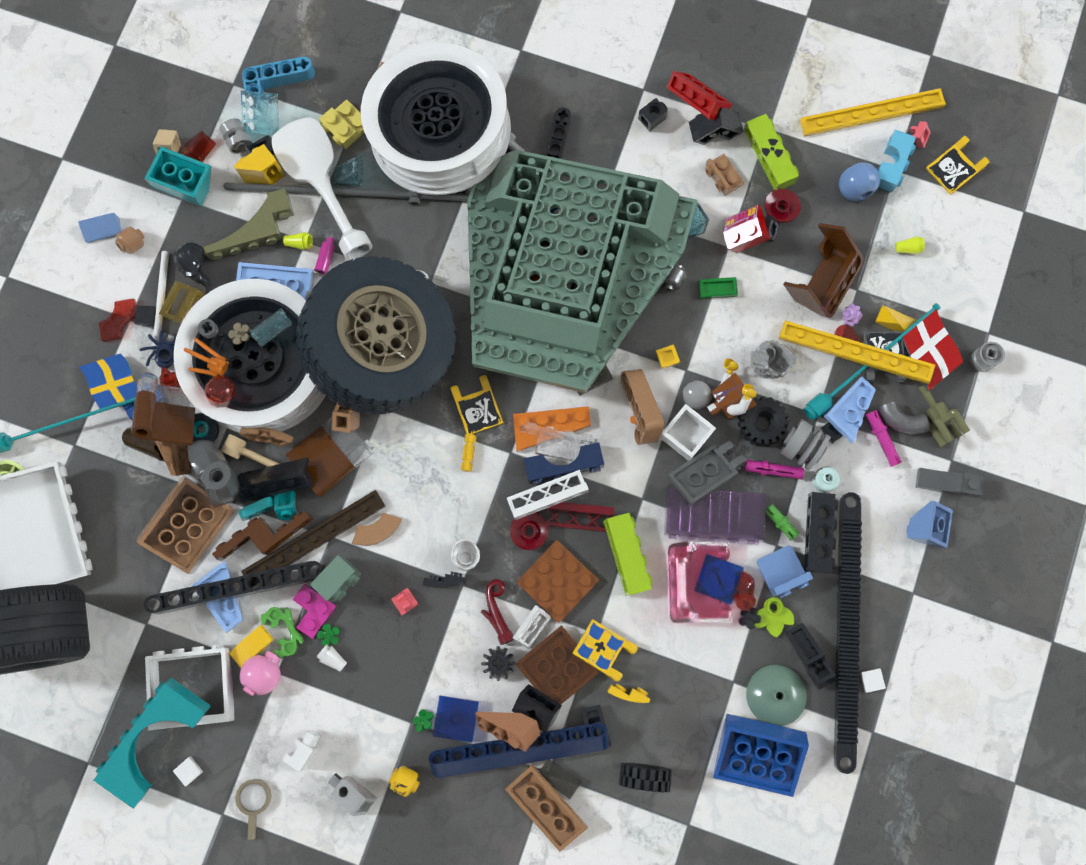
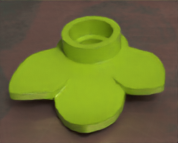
M772 597L765 601L762 609L758 610L757 614L761 616V622H754L756 628L766 626V629L772 636L778 637L784 628V624H794V615L791 610L784 607L780 599ZM772 603L776 605L775 611L770 609Z

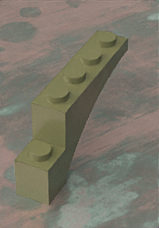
M285 188L267 193L268 197L257 213L239 230L216 243L204 246V252L210 260H220L223 256L237 255L241 251L255 250L259 246L273 245L277 241L282 240L277 220H286L294 215L290 197Z

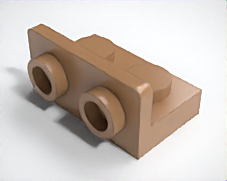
M725 154L720 155L714 160L711 158L707 160L705 172L710 178L712 177L717 190L722 192L724 196L744 185V181Z

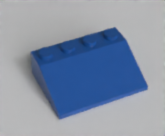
M726 714L713 778L793 797L809 747L807 733Z

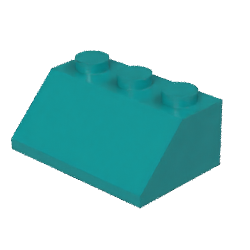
M160 147L145 176V180L155 189L202 207L210 189L212 167Z

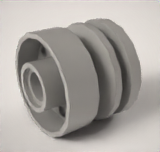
M801 419L789 431L783 442L784 445L780 454L790 460L797 454L800 455L798 465H802L807 459L804 468L809 471L820 461L826 452L831 436L825 434L819 440L822 431L818 430L812 436L810 433L813 425Z

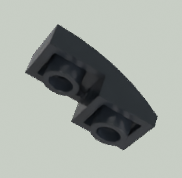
M451 571L450 575L445 574L444 581H441V577L430 575L429 578H424L423 586L447 588L465 583L466 579L462 577V573Z

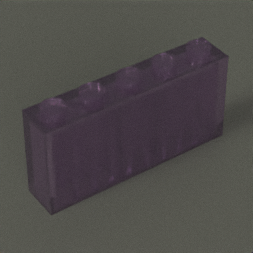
M668 487L666 489L664 535H668L669 539L679 540L680 536L688 537L690 541H700V538H708V542H719L720 539L727 540V543L739 544V541H747V545H759V542L765 540L766 494L716 490L691 507L675 487Z

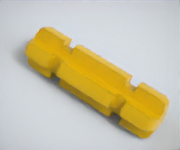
M466 434L464 439L466 444L463 446L462 460L464 461L461 462V470L471 472L473 465L471 461H473L475 451L473 444L476 443V436Z

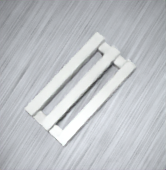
M535 605L513 636V639L529 649L551 616Z

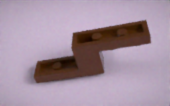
M306 511L303 513L299 512L292 518V522L288 525L283 524L280 526L275 534L265 519L256 517L247 523L248 526L245 529L236 531L228 542L219 544L212 555L216 560L223 561L249 540L254 542L262 554L268 555L314 519Z

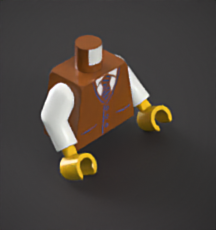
M730 358L724 361V368L728 370L725 371L722 382L712 391L717 401L707 407L713 417L724 411L728 418H732L736 415L745 414L747 410L757 405L753 399L756 397L754 386L750 384L744 385L737 374L733 373L739 366L737 362Z

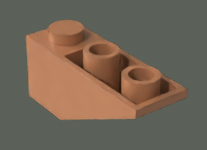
M475 713L480 730L483 732L487 731L497 739L508 742L514 748L526 751L540 736L537 721L522 713Z

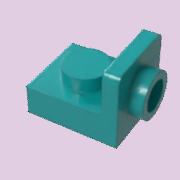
M295 490L274 495V511L278 519H292L298 513L295 508Z

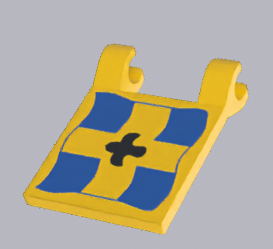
M592 619L572 654L618 682L623 675L611 668L622 648L630 654H634L637 652L638 646Z

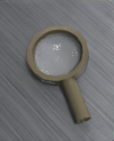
M259 779L244 782L238 788L235 797L239 810L249 815L248 840L256 839L257 814L267 809L272 797L268 784Z

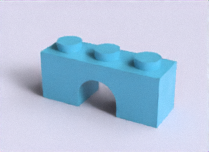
M896 129L889 138L884 154L891 156L895 163L889 164L882 161L877 171L880 176L879 188L893 192L896 187L901 186L904 179L901 175L909 166L910 161L907 159L909 155L912 156L916 145H914L916 137Z

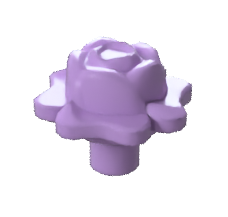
M851 303L845 307L842 316L845 324L853 327L854 324L859 323V320L862 318V313L859 311L860 306H855Z

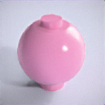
M267 651L264 656L255 655L246 660L240 670V682L244 686L243 691L251 696L254 694L265 695L273 691L280 681L281 670L278 663L281 659Z

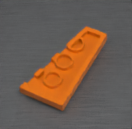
M589 406L513 414L517 452L591 426Z

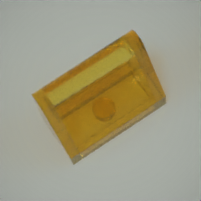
M175 281L159 315L181 325L190 309L205 294L196 288ZM181 288L187 291L188 294L175 317L168 314V311Z

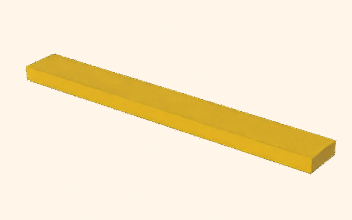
M941 88L801 117L799 121L803 135L806 137L944 108L946 103Z
M786 320L779 336L780 340L926 384L930 383L935 368L934 364Z

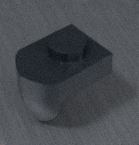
M269 135L254 143L247 142L245 145L249 154L252 153L254 148L260 147L263 144L272 155L275 154L272 147V137Z

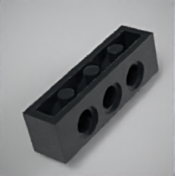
M811 492L808 494L804 571L827 574L831 573L832 569L835 568V558H832L833 550L836 548V538H833L834 530L837 528V519H834L835 511L838 509L836 494ZM819 509L826 511V518L819 516ZM819 528L824 529L826 533L824 538L818 535L817 531ZM818 547L824 550L823 558L819 557L816 553Z

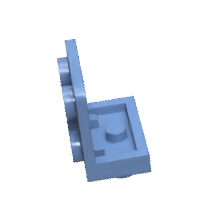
M790 545L757 560V565L772 596L779 595L780 598L791 594L790 589L797 587L798 590L809 585L808 581L813 579L810 571L805 573L793 547Z

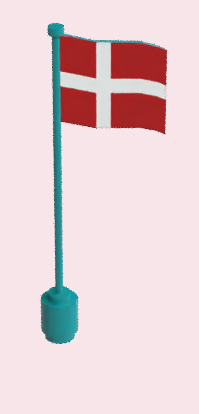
M937 303L932 305L933 308L884 348V350L888 351L898 341L903 339L911 358L934 364L935 368L929 384H926L928 391L963 363L958 347L944 328L938 314V310L941 307ZM864 365L829 395L827 393H818L805 405L806 407L803 409L805 414L811 420L819 419L833 407L832 397L869 366Z

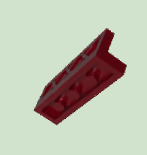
M567 502L544 509L553 516L546 521L548 526L606 532V528L599 527L595 520L600 516L609 518L614 516V507ZM565 512L572 519L567 523H561L557 516ZM584 514L591 521L587 525H580L576 518Z

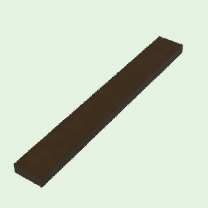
M374 490L243 569L241 573L248 575L289 566L382 510L386 505L377 490ZM256 578L252 581V588L260 584L259 579Z

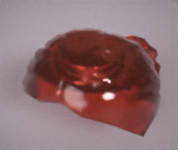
M737 571L735 572L737 583L729 596L739 609L747 611L755 606L756 598L753 595L755 581L749 573Z

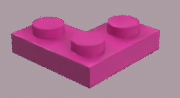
M303 584L293 598V601L308 612L296 628L311 639H314L317 632L320 631L337 606L332 602L326 601L307 584Z

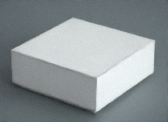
M881 668L859 672L865 693L886 689Z
M191 756L173 770L185 787L203 773Z

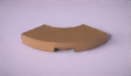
M242 427L239 432L241 436L253 442H266L279 447L291 444L294 438L283 432L264 427Z
M383 513L380 519L373 524L367 526L358 525L352 544L369 546L382 542L398 529L402 519Z

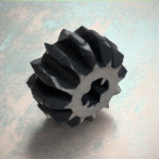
M496 646V654L490 648L489 653L492 656L483 655L485 659H488V662H481V665H488L489 667L483 672L488 673L492 671L489 675L490 679L494 677V674H497L496 679L500 681V673L507 679L508 674L505 672L506 670L513 673L514 670L508 667V665H515V661H508L509 658L513 657V654L505 656L508 651L507 648H504L503 652L500 653V646ZM497 657L500 658V661L504 662V666H500L501 669H497V666L493 665V661H496L495 658Z

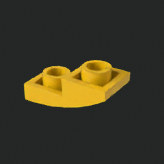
M260 625L229 654L241 668L246 660L262 653L274 639L265 627Z
M616 684L615 687L610 685L607 690L608 693L631 702L649 703L651 700L647 697L648 692L639 687L636 690L631 688L628 695L625 693L627 689L619 684Z

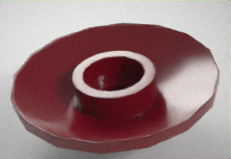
M777 189L767 195L764 209L767 215L774 216L777 222L788 223L798 217L801 211V202L794 192L787 189Z
M533 513L518 520L514 519L510 527V535L514 544L520 549L528 551L541 547L547 540L549 533L548 524L538 513ZM529 528H532L534 531L532 535L527 534Z

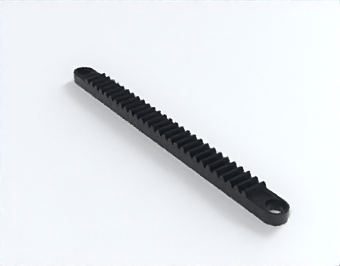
M848 492L843 495L839 503L834 766L839 772L844 774H850L856 769L857 727L859 725L857 720L859 718L858 670L860 668L859 613L861 611L860 558L862 556L861 498L854 492ZM847 497H852L855 500L853 508L846 505ZM843 757H847L850 760V766L847 769H843L840 766V760Z

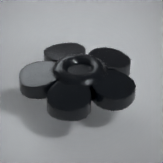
M751 607L749 612L747 609L741 610L740 615L742 617L738 620L741 626L746 625L748 629H754V622H761V616L757 614L758 610L754 607Z

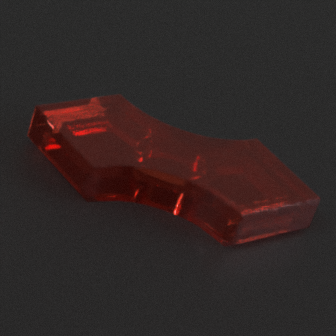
M134 298L114 302L112 314L106 320L99 322L101 341L107 342L122 339L124 327L129 321L135 319L137 305Z

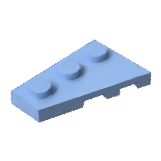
M860 377L823 417L850 443L855 442L857 431L862 425V419L869 408L876 389L864 377Z

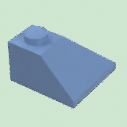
M930 501L910 518L909 525L907 526V538L915 542L947 548L953 510L936 501Z

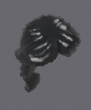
M194 242L185 243L179 246L174 253L175 264L185 278H190L197 284H202L205 287L206 295L214 290L209 279L200 270L204 260V248Z

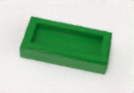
M736 277L698 280L700 299L738 296Z

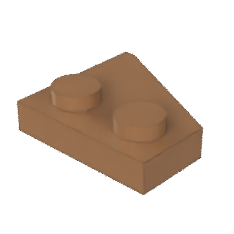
M156 441L172 476L192 474L188 456L189 445Z

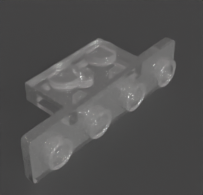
M530 422L520 427V432L538 435L535 454L538 455L543 454V456L573 461L576 443L582 445L598 443V439L593 438L592 435H575V432L570 430L561 432L556 431L554 427L546 426L541 428L537 427V424Z

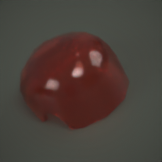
M214 376L205 386L206 399L214 407H226L235 398V384L226 376Z

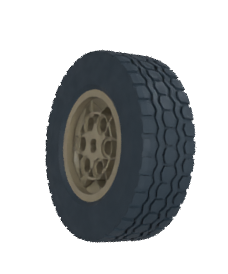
M368 256L367 258L351 259L337 265L317 282L301 310L296 334L298 338L296 340L297 349L299 350L298 354L301 362H303L302 366L306 374L309 373L312 383L316 384L317 389L323 394L328 395L327 398L355 412L360 413L363 411L364 414L375 413L376 415L388 412L389 414L415 404L440 382L447 372L454 355V345L456 344V334L454 333L456 329L453 322L454 318L451 310L448 309L449 305L446 299H443L441 291L435 287V284L429 278L425 277L426 275L396 259L391 260V258ZM378 312H382L385 317H381ZM360 317L366 318L367 323L363 322ZM393 325L399 326L400 330H396ZM357 335L363 336L365 341H361ZM391 342L395 343L398 349L392 347ZM373 348H377L380 354L375 353Z

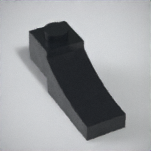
M801 623L788 630L786 636L817 689L820 690L835 682L836 674L826 661L824 653L805 625Z

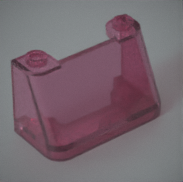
M685 541L673 543L669 546V615L673 623L732 622V609L729 604L722 603V597L709 594L702 584V573L707 565L715 561L726 562L730 556L728 542ZM712 565L711 574L715 573L721 586V578L717 573L720 569Z

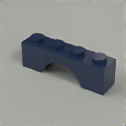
M599 442L580 446L577 458L570 464L563 466L550 463L543 454L524 458L528 482L533 483V485H540L544 483V480H554L580 470L581 474L586 471L596 473L600 472L601 468H604V460Z

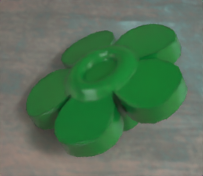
M324 624L323 630L317 632V638L323 639L321 642L323 646L326 644L329 646L330 641L332 644H337L339 638L336 635L339 634L340 630L336 626L331 629L330 624Z
M422 709L418 713L419 717L416 716L413 719V724L416 725V731L423 732L424 728L429 730L432 727L430 720L434 718L432 712Z

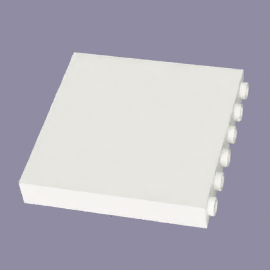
M53 462L0 476V590L59 584L91 575L90 571L93 570L92 563L85 554L88 551L85 540L81 539L82 526L80 521L77 522L75 516L77 514V507L74 502H71L70 495H72V489L65 479L67 470L65 465H62L60 462Z

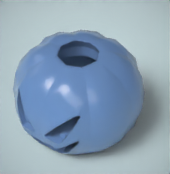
M865 162L849 167L840 176L838 183L840 192L846 200L851 202L864 200L871 196L880 185V176L877 169L872 164Z

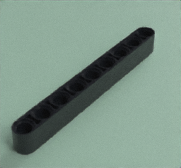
M309 561L159 593L147 597L144 602V608L149 613L164 614L314 581L324 570V567L319 562ZM313 566H318V574L311 576L310 569ZM294 570L299 571V577L296 580H292L290 577ZM278 574L280 577L279 582L272 584V576ZM258 578L260 584L257 588L253 589L251 583L254 579ZM239 583L240 589L233 593V584ZM215 587H219V589H220L219 595L216 596V597H213V595H212L213 589H214ZM199 591V599L197 601H193V593ZM178 595L180 601L174 606L172 600ZM159 600V608L154 610L152 607L153 602Z

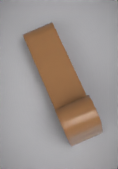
M642 369L622 371L621 384L637 421L634 431L635 441L638 445L656 443L663 431L664 421Z

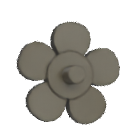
M236 323L233 326L234 330L228 333V336L233 339V343L236 345L241 344L242 341L246 342L250 338L247 334L250 328L246 324L242 326L240 323Z

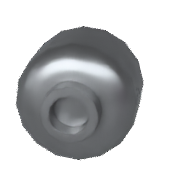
M676 263L662 283L664 290L673 292V290H680L686 278L684 267Z

